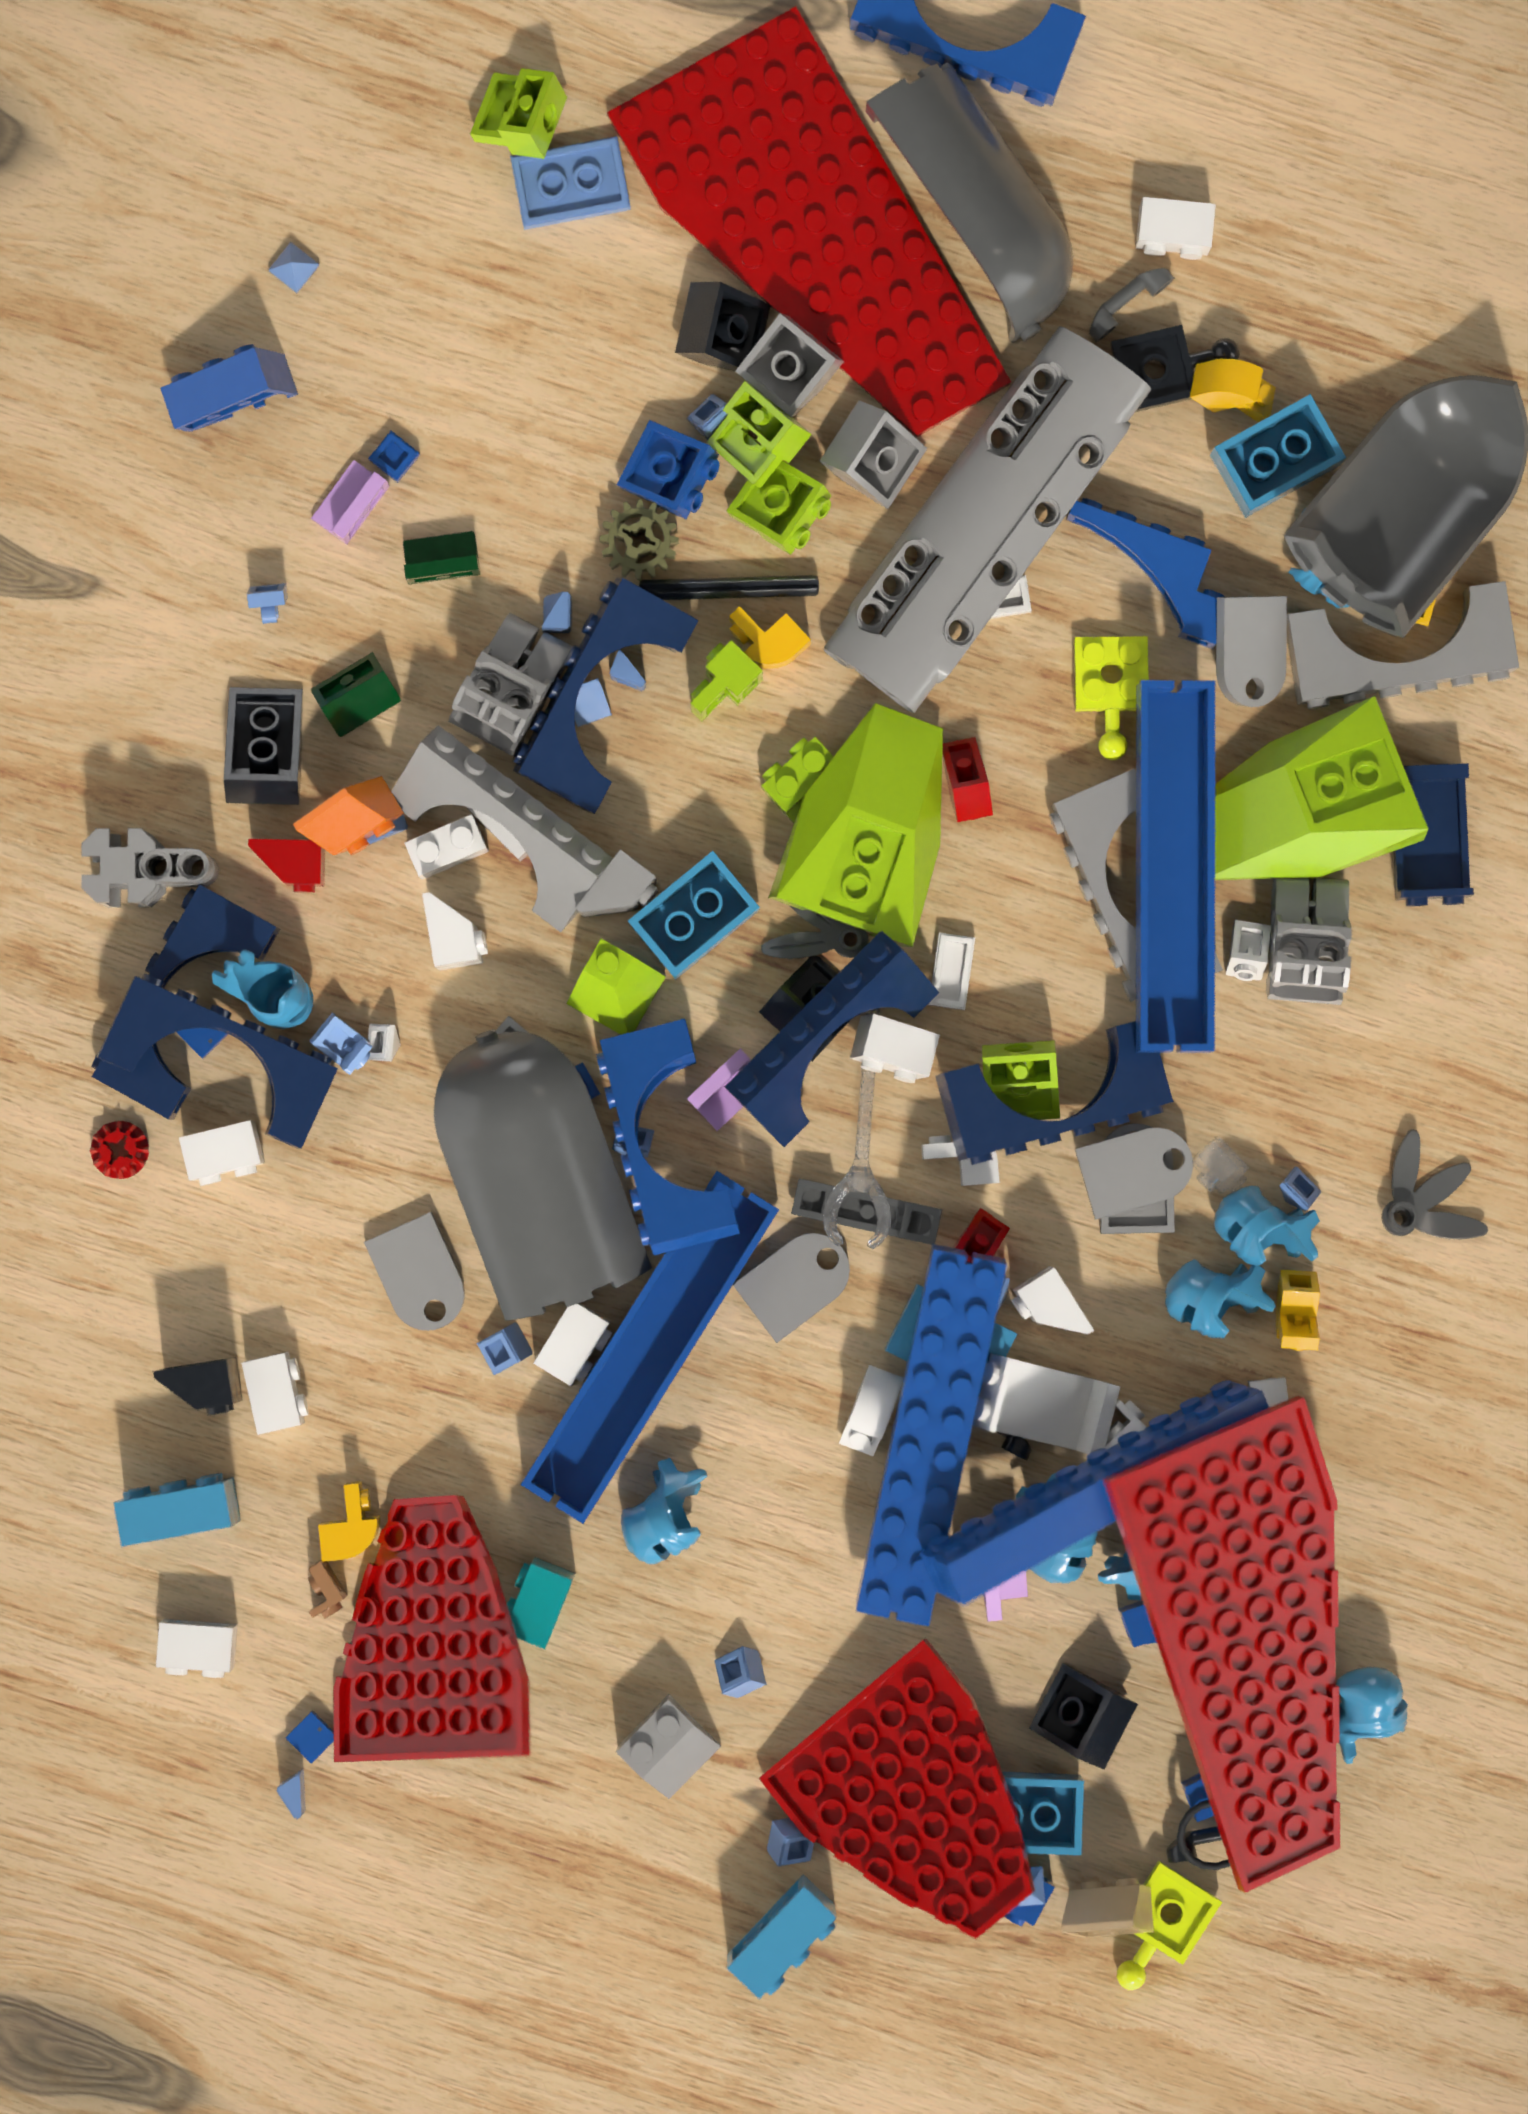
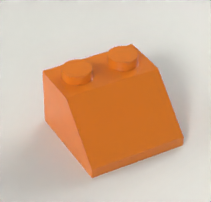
M379 776L343 788L293 825L298 832L334 856L346 851L350 855H354L369 846L367 839L374 834L376 837H380L395 828L393 821L403 815L404 812L383 777Z

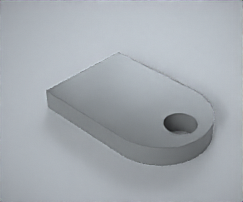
M1287 596L1217 597L1216 676L1220 690L1229 701L1239 706L1260 707L1266 705L1279 694L1286 677ZM1250 679L1255 681L1257 687L1256 693L1252 698H1249L1246 694V685Z
M1144 1124L1124 1125L1112 1131L1105 1140L1126 1135L1132 1131L1153 1127ZM1171 1149L1164 1153L1163 1163L1168 1169L1173 1170V1156ZM1174 1197L1100 1218V1234L1174 1233Z
M1147 1128L1075 1149L1095 1220L1176 1196L1189 1182L1193 1170V1158L1188 1145L1178 1134L1165 1128ZM1171 1148L1179 1150L1183 1155V1164L1176 1170L1168 1169L1163 1163L1164 1153Z
M432 1212L364 1242L396 1314L404 1323L418 1330L429 1331L448 1325L458 1316L465 1299L464 1283ZM431 1300H439L445 1305L446 1313L440 1321H432L426 1316L425 1307Z
M818 1233L803 1234L789 1241L735 1282L733 1286L775 1342L778 1343L843 1292L849 1279V1261L843 1248L832 1238ZM824 1248L834 1249L838 1254V1263L832 1269H823L817 1263V1255Z

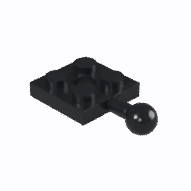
M1182 325L1114 340L1110 343L1113 357L1151 387V391L1135 412L1192 399L1190 398V392L1194 377L1193 368L1196 367V364L1215 359L1238 360L1240 355L1237 343L1229 338L1217 340L1211 349L1189 354ZM1151 360L1159 361L1164 366L1165 373L1161 378L1152 379L1146 375L1144 365Z

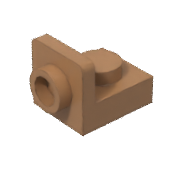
M320 1560L308 1568L311 1573L308 1581L314 1592L318 1596L323 1594L326 1600L312 1608L309 1614L313 1618L321 1613L325 1619L343 1608L340 1601L348 1595L328 1561L322 1562Z

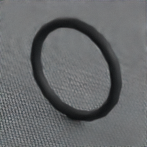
M1208 1799L1198 1802L1185 1813L1179 1823L1177 1840L1180 1852L1189 1863L1201 1869L1220 1870L1231 1867L1228 1859L1216 1863L1204 1862L1193 1856L1188 1850L1185 1841L1186 1826L1191 1818L1202 1809L1211 1807Z

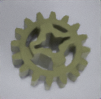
M638 499L636 508L631 509L626 501L623 503V513L620 514L614 509L611 511L614 519L613 523L604 521L602 524L603 528L609 532V534L600 536L601 543L609 544V547L602 551L603 557L613 556L609 564L610 568L613 570L618 566H622V577L624 578L629 575L630 571H633L637 581H641L643 572H648L653 579L656 577V567L659 566L665 571L668 569L665 561L666 557L670 559L676 558V552L670 549V546L679 544L678 537L670 536V533L677 529L676 523L666 524L669 512L666 510L661 514H657V503L655 502L650 505L649 509H646L642 499ZM641 517L639 522L631 525L624 524L625 521L631 518ZM655 523L659 525L663 532L664 542L654 537L652 530ZM641 532L645 533L648 544L641 543L638 548L634 547L631 537H638ZM615 538L625 543L627 549L624 558L616 549ZM648 555L655 556V558L649 562L638 563L640 558H643Z

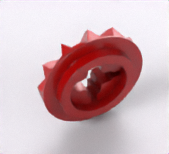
M114 1121L104 1124L93 1135L89 1151L93 1165L104 1176L114 1179H126L136 1175L145 1166L149 1156V1144L145 1134L138 1126L127 1121ZM125 1136H128L125 1140L124 1148L133 1157L119 1156L117 1160L111 1163L114 1151L110 1149V1146L106 1145V1142L119 1144L121 1140H124Z

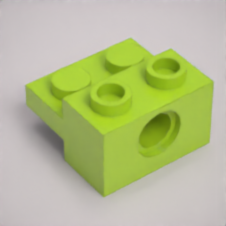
M521 68L519 75L494 72L470 132L474 142L507 146L512 155L544 159L567 100V95L554 72Z
M744 381L723 408V411L728 415L706 443L752 484L761 488L782 460L790 463L812 434L754 386ZM752 431L758 438L755 440L748 432Z
M732 640L726 646L720 642L707 655L706 676L711 682L709 683L706 679L703 680L691 693V712L701 722L727 696L738 706L763 680V670Z
M1055 1040L982 1045L984 1079L998 1099L1013 1111L1032 1119H1060Z

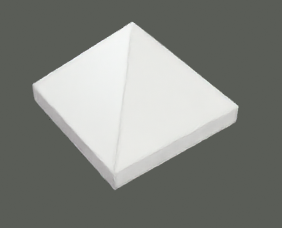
M369 1025L368 1042L372 1045V1048L369 1051L370 1057L368 1060L391 1062L401 1045L395 1025Z

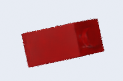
M971 737L943 743L942 759L957 822L976 820L993 815L989 781L976 738Z
M248 839L250 849L284 884L293 886V892L315 893V887H324L325 849L312 840Z
M980 1207L952 1248L965 1250L967 1255L965 1263L972 1264V1252L994 1256L1010 1228Z

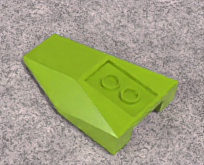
M1375 696L1267 743L1215 784V880L1322 877L1424 841L1428 832L1427 824Z
M874 703L804 794L768 898L800 910H809L870 932L869 935L874 937L882 930L899 946L913 947L941 843L943 728Z

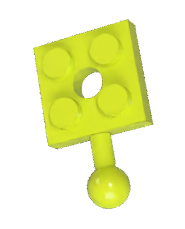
M1148 636L1075 637V712L1105 711L1106 733L1099 740V752L1108 760H1118L1125 755L1128 746L1126 738L1120 733L1119 711H1136V686L1141 680H1149ZM1106 665L1117 666L1122 674L1121 679L1116 683L1106 682L1101 675L1102 668Z
M1159 1860L1143 1884L1151 1887L1154 1932L1136 1933L1135 1935L1143 1939L1144 1942L1133 1957V1960L1123 1962L1117 1969V1980L1127 1990H1136L1144 1984L1146 1979L1144 1967L1156 1949L1183 1965L1222 1904L1220 1899ZM1167 1903H1175L1181 1908L1180 1917L1174 1922H1166L1161 1918V1909Z

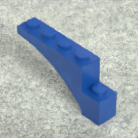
M1082 498L1081 502L1076 501L1069 511L1067 520L1083 526L1108 540L1143 570L1162 594L1180 628L1179 638L1213 649L1217 639V597L1225 596L1209 589H1204L1203 593L1197 591L1212 551L1204 547L1205 542L1192 536H1185L1184 540L1170 535L1171 530L1156 523H1151L1150 527L1136 522L1137 517L1127 512L1116 511L1115 514L1101 510L1103 505L1091 499Z

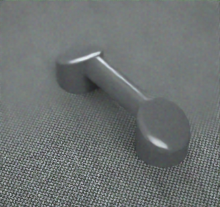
M1166 268L1153 269L1139 274L1099 307L1089 330L1090 336L1096 343L1102 340L1119 324L1112 316L1115 312L1144 289L1152 297L1156 296L1175 277Z

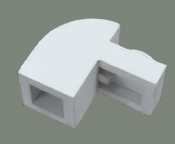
M951 1135L929 1137V1144L921 1145L922 1160L957 1157L954 1143L951 1142ZM996 1151L991 1152L993 1160L971 1165L970 1158L959 1161L961 1186L1000 1183Z
M871 1365L868 1366L839 1444L874 1456L891 1417L903 1377Z

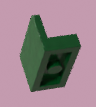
M473 531L411 539L403 542L406 564L404 565L405 578L409 585L481 575L476 537Z
M373 652L310 689L339 737H343L401 701L399 694Z

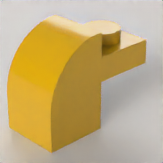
M1215 359L1196 364L1190 398L1213 413L1235 407L1259 423L1271 416L1276 387L1262 378L1263 368L1255 364L1237 359Z
M740 606L729 615V621L732 623V626L729 628L730 632L743 645L747 641L751 644L744 653L760 668L776 669L786 666L811 645V639L787 613L765 633Z
M1280 1269L1276 1302V1338L1280 1339L1281 1348L1295 1351L1318 1350L1320 1337L1317 1324V1310L1320 1288L1317 1272Z
M362 1481L348 1482L344 1485L347 1520L322 1522L318 1525L322 1562L353 1558L366 1550L378 1534L380 1516L366 1517L365 1511H371L369 1489H363Z

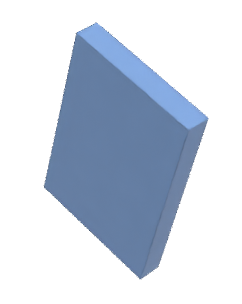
M617 136L551 148L547 150L544 159L519 155L510 156L524 230L631 210Z

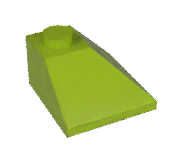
M601 938L586 963L566 1004L620 1035L634 1032L666 976Z

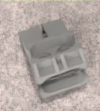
M509 613L489 646L479 655L471 675H467L453 701L451 708L453 711L448 722L514 756L520 744L524 742L525 735L539 710H542L551 685L564 671L566 657L573 646L544 632L531 652L530 648L537 637L539 628Z
M109 828L95 829L81 843V856L92 857L93 862H100V875H81V888L96 903L108 908H121V889H128V903H138L139 908L153 907L166 894V887H198L199 884L206 887L213 884L219 874V867L215 859L201 850L194 848H165L151 834L141 828H128V847H121V835L111 834ZM166 860V871L161 876H156L155 868L157 864ZM198 860H203V871L199 875L193 876L191 871L193 864Z
M1309 877L1273 879L1271 933L1267 962L1269 963V974L1266 979L1268 999L1341 1005L1343 993H1346L1348 989L1351 970V956H1348V947L1352 935V927L1349 920V880L1315 877L1312 887V898L1309 901Z

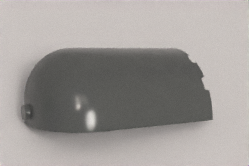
M945 63L941 66L942 70L938 64L926 67L918 72L920 78L909 84L904 78L866 102V113L873 123L880 122L985 272L1008 315L1011 325L1009 333L1011 342L1013 343L1019 338L1027 341L1042 329L1039 324L1056 311L1069 289L1073 272V251L1069 235L1055 211L950 63Z
M1477 375L1450 377L1429 383L1412 391L1397 401L1385 413L1284 534L1293 556L1303 571L1311 570L1324 584L1320 590L1341 608L1347 604L1364 615L1362 622L1383 632L1405 637L1504 514L1519 488L1528 453V421L1517 381Z
M494 1029L477 1035L475 1037L477 1042L457 1053L447 1064L439 1079L434 1101V1122L441 1150L505 1321L544 1314L546 1312L545 1306L561 1301L565 1302L566 1307L594 1298L591 1291L609 1283L612 1284L613 1288H617L652 1269L591 1098L574 1065L556 1046L535 1034L520 1031L497 1034V1031Z

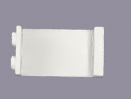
M990 1353L989 1361L985 1365L983 1384L977 1402L973 1426L991 1432L997 1431L1060 1446L1089 1455L1095 1450L1105 1448L1120 1386Z

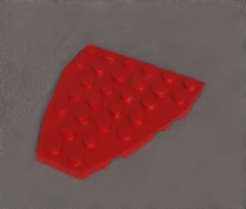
M461 1495L394 1499L388 1513V1522L381 1530L377 1540L381 1547L375 1562L368 1563L363 1575L352 1620L356 1622L351 1643L346 1642L343 1654L347 1655L343 1675L336 1676L334 1684V1762L530 1756L529 1677L496 1567L465 1497Z
M927 1638L918 1643L759 1777L762 1784L805 1838L813 1843L817 1842L834 1854L833 1857L842 1863L847 1862L863 1873L864 1878L901 1903L911 1908L917 1907L935 1916L934 1919L946 1925L956 1926L961 1932L975 1939L980 1937L1035 1891L1017 1810L974 1697Z

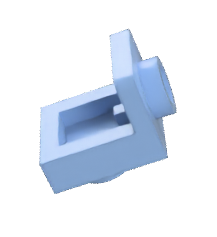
M334 1013L330 1014L309 1040L313 1046L332 1058L349 1075L354 1069L358 1070L364 1066L370 1057L369 1051L372 1048V1045L364 1036Z

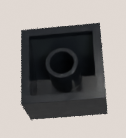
M691 282L675 353L700 364L736 371L764 335L771 306L722 282Z
M818 955L810 956L775 992L759 1013L778 1031H781L837 973ZM852 1018L846 1021L840 1027H838L822 1043V1045L818 1048L813 1058L811 1059L812 1062L841 1032V1030L852 1020Z
M236 1357L153 1371L155 1380L194 1409L206 1408L207 1415L234 1410L233 1404L243 1400Z
M1062 1663L1029 1729L1077 1759L1105 1770L1138 1704L1116 1690Z

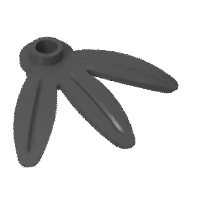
M790 906L798 915L820 929L821 932H796L779 936L765 942L762 945V952L772 957L794 959L815 956L835 949L843 957L854 958L868 944L867 931L815 912L800 910ZM849 932L854 933L857 937V943L853 947H849L844 943V936Z
M1409 1130L1399 1145L1393 1163V1201L1384 1207L1381 1216L1385 1229L1395 1236H1405L1414 1229H1417L1420 1232L1435 1237L1458 1240L1486 1235L1488 1232L1487 1225L1476 1219L1454 1213L1428 1212V1209L1445 1200L1463 1183L1471 1171V1165L1463 1162L1448 1167L1430 1177L1414 1192L1420 1163V1136L1417 1130ZM1395 1212L1401 1214L1403 1218L1401 1225L1397 1224L1394 1219Z

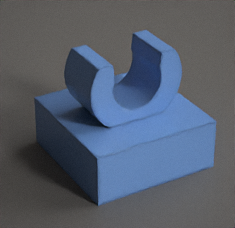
M286 583L249 587L247 592L248 607H261L263 624L276 623L279 618L278 605H285L288 598Z

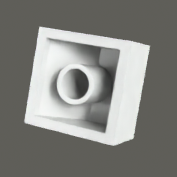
M430 892L422 893L434 967L439 970L482 964V955L488 954L485 933L482 930H477V927Z
M1049 1266L1012 1289L1017 1297L1011 1301L1020 1316L1025 1320L1030 1317L1036 1323L1084 1334H1090L1094 1331L1055 1267Z

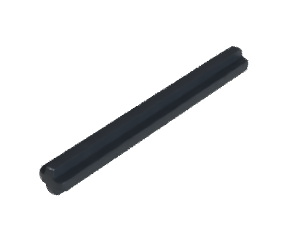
M816 575L641 580L639 587L662 600L794 597L818 595L819 579Z

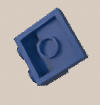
M649 420L617 485L622 490L652 503L655 502L658 508L667 510L687 520L690 512L695 513L701 507L703 501L701 490L706 480H713L719 471L720 463L717 460L719 454L708 444Z

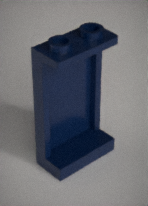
M1469 763L1403 766L1427 824L1428 832L1424 841L1393 851L1395 900H1406L1407 907L1427 906L1428 899H1442V905L1465 904L1464 898L1474 895V888H1470L1465 782L1469 778Z

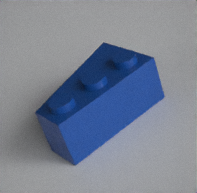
M250 344L235 349L233 351L234 356L228 359L217 358L202 364L203 369L193 374L192 372H184L171 378L172 383L160 389L174 429L191 432L232 418V413L252 404L254 409L266 406L264 399L271 396L283 394L290 398L298 395L285 354L257 348Z

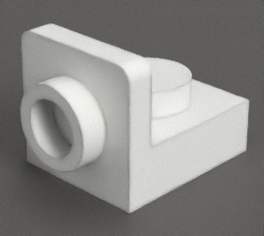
M1235 920L1226 975L1234 976L1243 981L1262 980L1268 962L1271 925Z
M1117 1399L1116 1408L1128 1420L1123 1424L1118 1420L1110 1427L1105 1445L1106 1449L1118 1444V1438L1132 1431L1140 1432L1146 1428L1140 1421L1145 1415L1131 1400L1124 1404L1121 1400Z

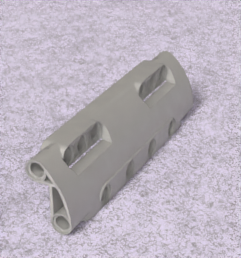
M1059 326L1033 363L1021 371L858 593L848 609V615L826 643L823 650L841 665L857 671L900 706L911 713H915L935 684L941 683L952 672L1125 436L1130 427L1128 421L1149 394L1151 387L1133 371L1093 343ZM1038 370L1046 378V384L1041 390L1034 384V376ZM1064 380H1067L1066 383H1065V384L1063 385V387L1061 388V390L1058 392V394H1057V395L1055 396V398L1052 400V402L1050 403V405L1047 407V409L1044 411V413H1043V414L1041 415V417L1038 419V421L1036 422V424L1033 426V428H1032V429L1030 430V432L1027 434V436L1025 437V439L1022 441V443H1021V444L1019 445V447L1016 449V451L1014 452V454H1013L1011 457H1009V455H1010V454L1012 453V451L1015 449V447L1017 446V444L1020 442V440H1021V439L1023 438V436L1026 434V432L1028 431V429L1031 427V425H1032V424L1034 423V421L1037 419V417L1039 416V414L1042 412V410H1043V409L1045 408V406L1048 404V402H1049L1050 399L1053 397V395L1056 393V391L1059 389V387H1060L1061 384L1064 382ZM1017 399L1023 403L1025 408L1024 414L1020 419H1017L1012 412V406ZM995 429L1000 430L1003 435V443L998 449L991 443V434ZM1083 444L1087 445L1090 450V458L1085 464L1078 456L1079 449ZM1040 503H1043L1047 508V517L1043 522L1038 521L1035 515V509ZM909 546H913L918 553L916 562L911 566L907 564L904 558L905 551ZM935 556H938L937 559L934 561V563L931 565V567L928 569V571L925 573V575L923 576V578L920 580V582H919V583L917 584V586L914 588V590L912 591V593L909 595V597H908V598L906 599V601L903 603V605L901 606V608L898 610V612H897V613L895 614V616L892 618V620L890 621V623H889V624L887 625V627L884 629V631H883L881 634H879V632L882 630V628H883V627L885 626V624L888 622V620L890 619V617L893 615V613H894V612L896 611V609L899 607V605L901 604V602L904 600V598L907 596V594H908V593L910 592V590L913 588V586L915 585V583L918 581V579H919V578L921 577V575L924 573V571H925L926 568L929 566V564L932 562V560L935 558ZM999 561L1005 570L1003 577L996 581L992 575V568ZM888 575H892L896 581L895 591L890 595L886 594L883 589V581ZM870 604L874 608L875 617L871 623L865 624L862 620L861 612L866 605ZM957 620L962 629L960 636L953 640L949 635V626L953 621Z

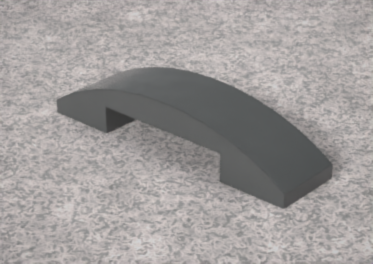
M799 1178L791 1214L932 1245L936 1242L943 1209Z

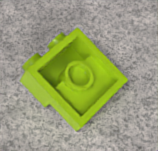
M782 460L761 488L747 480L726 512L732 518L759 533L766 541L791 555L795 548L800 550L807 544L810 538L809 528L815 519L821 520L827 515L831 507L829 499L832 495L822 483Z
M805 737L802 738L789 750L793 757L783 766L776 762L762 775L766 782L761 785V789L793 824L804 794L833 758V755L816 737L810 741Z

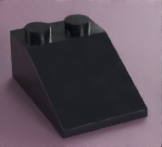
M229 688L223 778L226 803L300 804L303 689Z

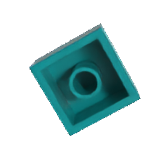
M537 1557L533 1559L531 1565L524 1563L514 1587L521 1589L517 1599L510 1597L507 1603L517 1639L545 1650L576 1573Z

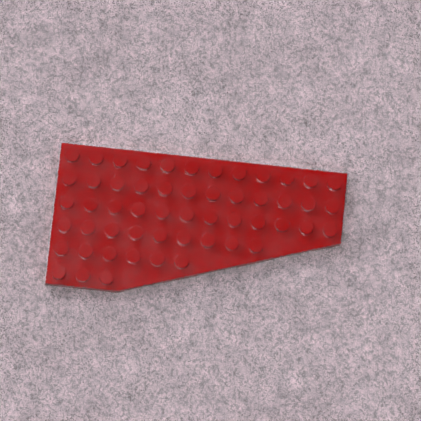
M796 6L607 112L608 119L660 210L676 221L704 246L717 261L752 292L760 296L777 313L788 315L841 358L844 362L839 368L882 405V408L914 437H919L1011 384V380Z
M1296 1396L1103 1479L1238 1890L1243 1893H1247L1340 1849V1802L1337 1801L1336 1743H1340L1339 1686L1336 1685L1335 1627H1339L1338 1570L1335 1569L1334 1511H1338L1337 1498L1305 1398Z

